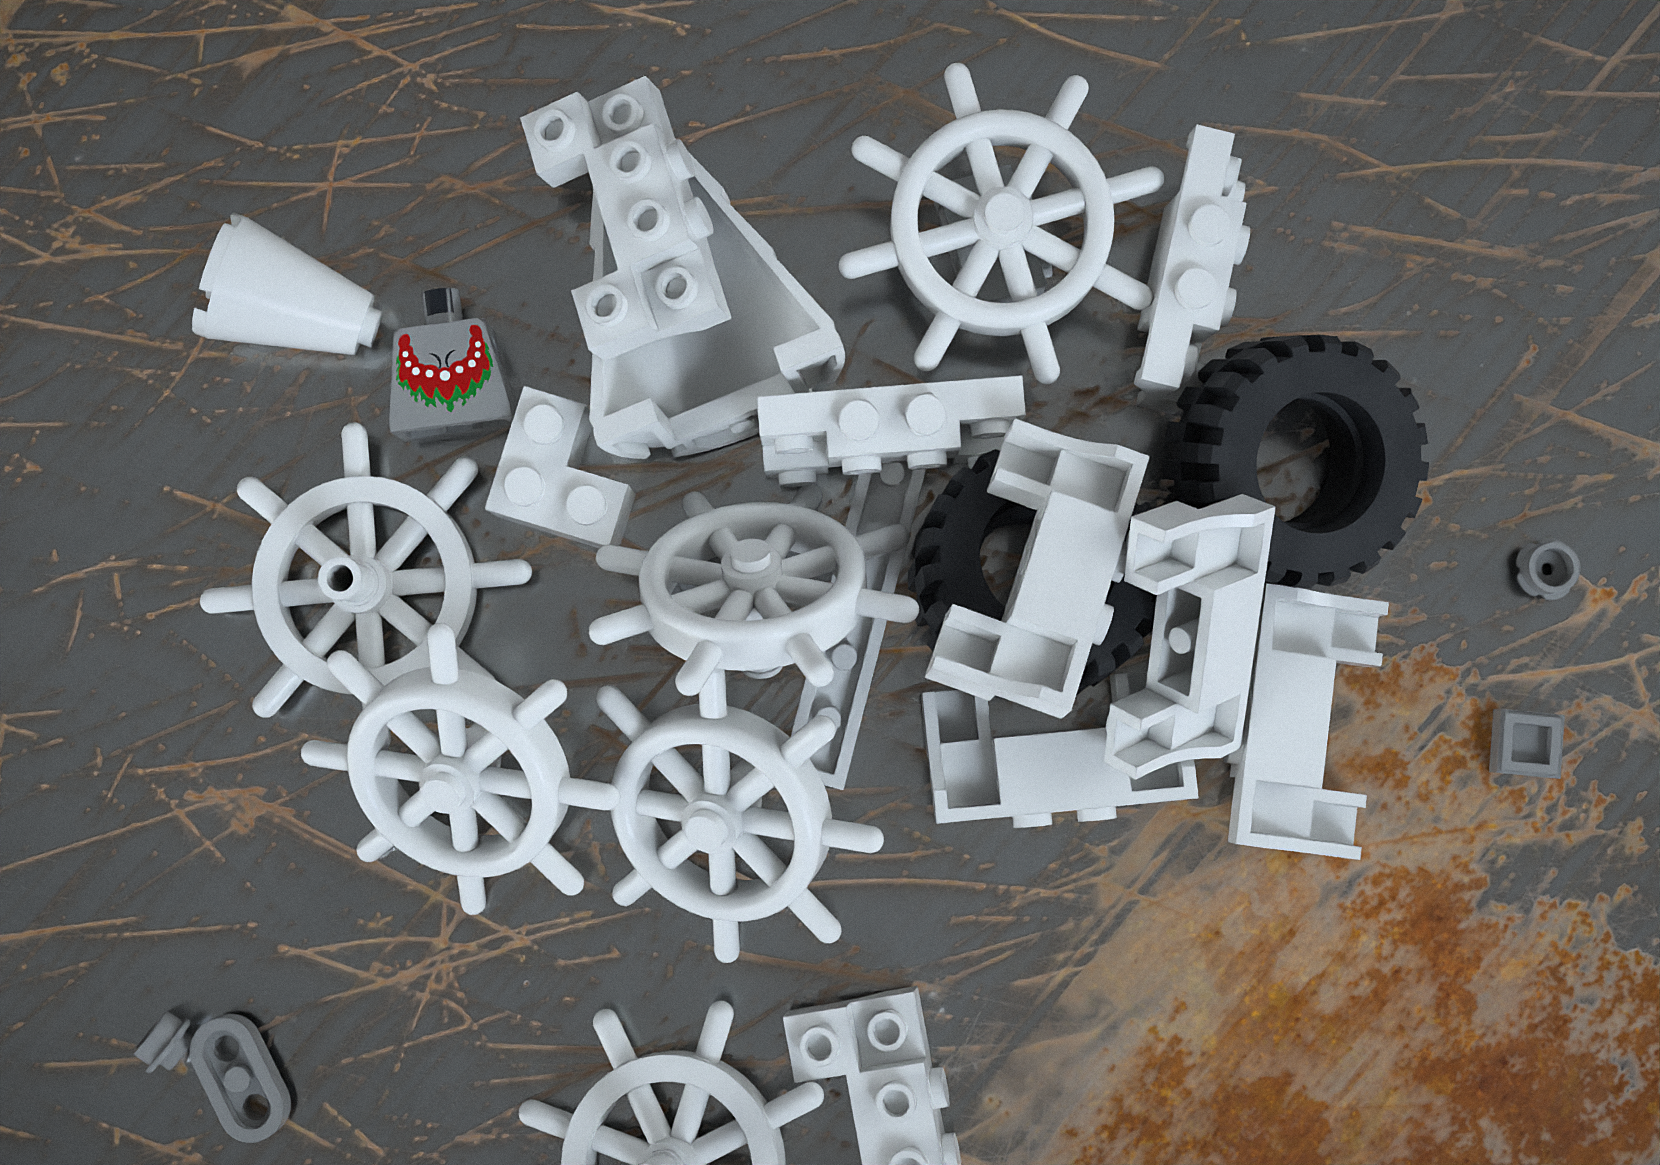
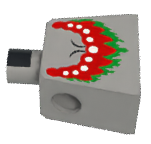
M437 288L423 292L421 297L425 325L400 328L395 330L393 337L389 413L390 432L404 442L511 427L517 409V402L493 328L484 318L463 320L460 291L458 289Z

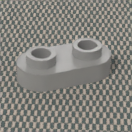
M237 1014L221 1015L203 1024L191 1040L190 1060L221 1125L231 1137L238 1141L255 1143L265 1140L277 1132L287 1121L291 1110V1098L259 1030L249 1019ZM224 1036H231L238 1042L239 1053L236 1057H229L223 1052L222 1040ZM252 1094H259L266 1099L268 1110L265 1115L256 1114L251 1109L250 1098Z

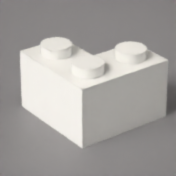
M526 386L523 387L485 510L498 518L593 547L601 548L604 545L620 546L636 494L628 484L579 470L592 429V424L589 421L590 410L586 404Z

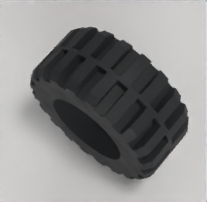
M1329 335L1263 337L1260 341L1243 342L1227 349L1226 359L1210 360L1198 371V379L1203 384L1200 387H1185L1176 402L1177 407L1184 410L1180 421L1168 422L1164 440L1173 442L1172 459H1162L1163 479L1174 480L1176 492L1167 496L1168 502L1179 501L1196 509H1201L1244 494L1266 503L1257 478V454L1260 441L1273 417L1288 403L1295 399H1300L1314 410L1326 429L1330 444V467L1323 489L1308 509L1286 522L1274 514L1265 581L1293 588L1311 589L1315 584L1330 587L1347 582L1351 576L1350 571L1364 574L1379 564L1381 556L1377 551L1381 548L1394 550L1406 534V531L1401 528L1405 518L1415 519L1422 503V499L1416 497L1419 481H1427L1429 462L1421 461V445L1429 444L1426 424L1416 423L1413 412L1419 409V403L1411 388H1398L1395 385L1401 379L1400 373L1387 360H1373L1374 354L1372 349L1355 341L1341 342L1338 336Z
M997 449L979 456L972 469L963 467L949 480L944 491L937 496L927 514L924 523L916 535L911 550L914 561L908 570V590L917 593L916 602L919 606V614L915 619L917 626L923 627L928 625L933 633L927 641V645L932 652L934 651L945 615L952 604L999 621L1002 620L1005 607L996 599L986 583L981 567L980 549L985 538L996 528L1011 524L1033 525L1037 510L987 492L1000 453ZM1135 502L1131 517L1152 510L1150 503L1144 502L1138 505ZM1130 519V522H1129V525H1128V528H1127V532H1126V535H1125V538H1124V541H1125V542H1126V539H1127L1128 532H1129V530H1130L1131 519ZM1125 573L1119 583L1111 580L1105 604L1114 607L1112 620L1101 645L1098 646L1093 643L1091 645L1076 695L1090 685L1096 686L1111 675L1144 644L1143 638L1153 630L1157 595L1125 582Z

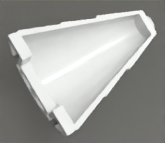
M690 153L695 176L688 179L693 197H698L702 201L712 222L713 234L706 238L732 319L703 331L679 334L648 343L607 361L592 353L589 421L594 427V437L597 446L608 453L621 457L646 459L651 455L649 448L657 447L671 449L673 457L686 456L720 448L760 433L757 407L758 396L813 392L812 388L822 379L824 384L834 383L845 362V350L840 336L836 332L834 321L777 260L774 249L730 205L729 197L724 188ZM594 188L589 242L595 251L593 281L618 270Z

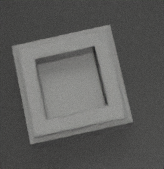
M1493 709L1489 772L1561 779L1565 715Z

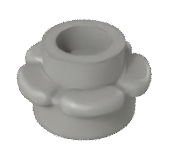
M1543 538L1539 541V544L1529 543L1521 549L1516 559V565L1520 568V572L1517 575L1520 587L1530 596L1542 595V598L1545 600H1557L1567 595L1580 575L1578 556L1569 546L1558 539ZM1545 563L1551 566L1552 571L1549 575H1545L1541 571V567Z
M166 1010L148 1030L133 1051V1055L148 1064L144 1070L146 1073L153 1072L157 1065H161L170 1071L190 1047L193 1036L185 1032L190 1025L188 1018L184 1017L180 1020Z

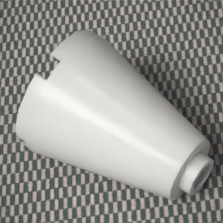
M234 212L230 215L231 225L224 223L210 251L199 285L200 290L206 291V298L210 299L207 312L194 308L192 331L196 335L207 339L355 355L360 344L372 347L383 315V311L373 308L375 295L248 217Z

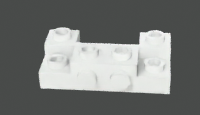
M646 76L590 101H587L581 94L575 92L520 117L536 173L549 185L555 188L589 172L616 261L617 271L571 290L589 351L607 361L648 343L679 334L703 331L732 319L706 238L713 234L712 222L702 201L698 197H693L688 179L695 176L691 157L680 139L675 140L660 90Z
M1197 124L1188 135L1186 147L1189 151L1181 188L1164 208L1147 286L1152 290L1153 300L1150 306L1141 311L1137 329L1149 334L1142 365L1136 372L1134 385L1142 390L1138 393L1136 406L1170 414L1181 410L1177 407L1176 402L1185 387H1200L1203 384L1198 379V371L1205 366V363L1198 362L1202 342L1219 331L1220 326L1226 327L1232 317L1237 296L1236 289L1229 288L1233 264L1239 265L1242 262L1250 238V227L1242 225L1247 204L1243 202L1245 182L1238 181L1242 159L1230 156L1234 133Z
M1022 375L757 397L764 472L766 479L778 478L779 487L817 484V474H829V467L842 466V472L845 475H860L882 471L881 463L908 461V469L922 470L947 466V458H953V464L968 462V468L972 469L979 456L994 449L1000 451L1006 432L1014 419L1022 421L1026 415Z
M1015 418L1006 432L987 492L1035 509L1037 512L1002 620L999 621L952 604L945 615L925 678L989 701L996 695L1060 719L1066 716L1072 710L1092 643L1098 646L1101 645L1112 620L1114 607L1105 604L1111 580L1119 583L1125 573L1127 548L1124 538L1150 456L1116 444H1103L1067 437Z
M1240 494L1201 509L1175 501L1131 517L1130 530L1126 539L1127 559L1124 581L1157 595L1146 688L1110 704V711L1106 721L1107 738L1104 763L1134 779H1138L1156 769L1175 762L1202 758H1222L1240 749L1275 506Z
M1264 584L1241 747L1223 757L1224 763L1231 764L1230 777H1235L1228 842L1246 846L1360 860L1362 847L1354 846L1353 842L1357 807L1366 808L1367 795L1322 789L1336 663L1363 667H1379L1382 665L1383 653H1376L1375 646L1378 619L1380 616L1388 615L1389 602L1333 595L1283 585Z
M1148 672L1110 675L1112 703L1145 689ZM961 690L921 693L926 754L929 762L934 822L936 824L1012 816L1013 828L1051 825V813L1073 810H1077L1078 822L1100 821L1117 818L1116 806L1199 798L1194 759L1175 762L1156 769L1138 779H1134L1104 763L1107 738L1106 727L992 738L988 700Z
M918 986L884 991L836 1003L789 1010L784 1015L783 1021L794 1083L846 1075L862 1165H961L955 1132L945 1133L940 1108L949 1107L948 1085L943 1067L933 1068Z

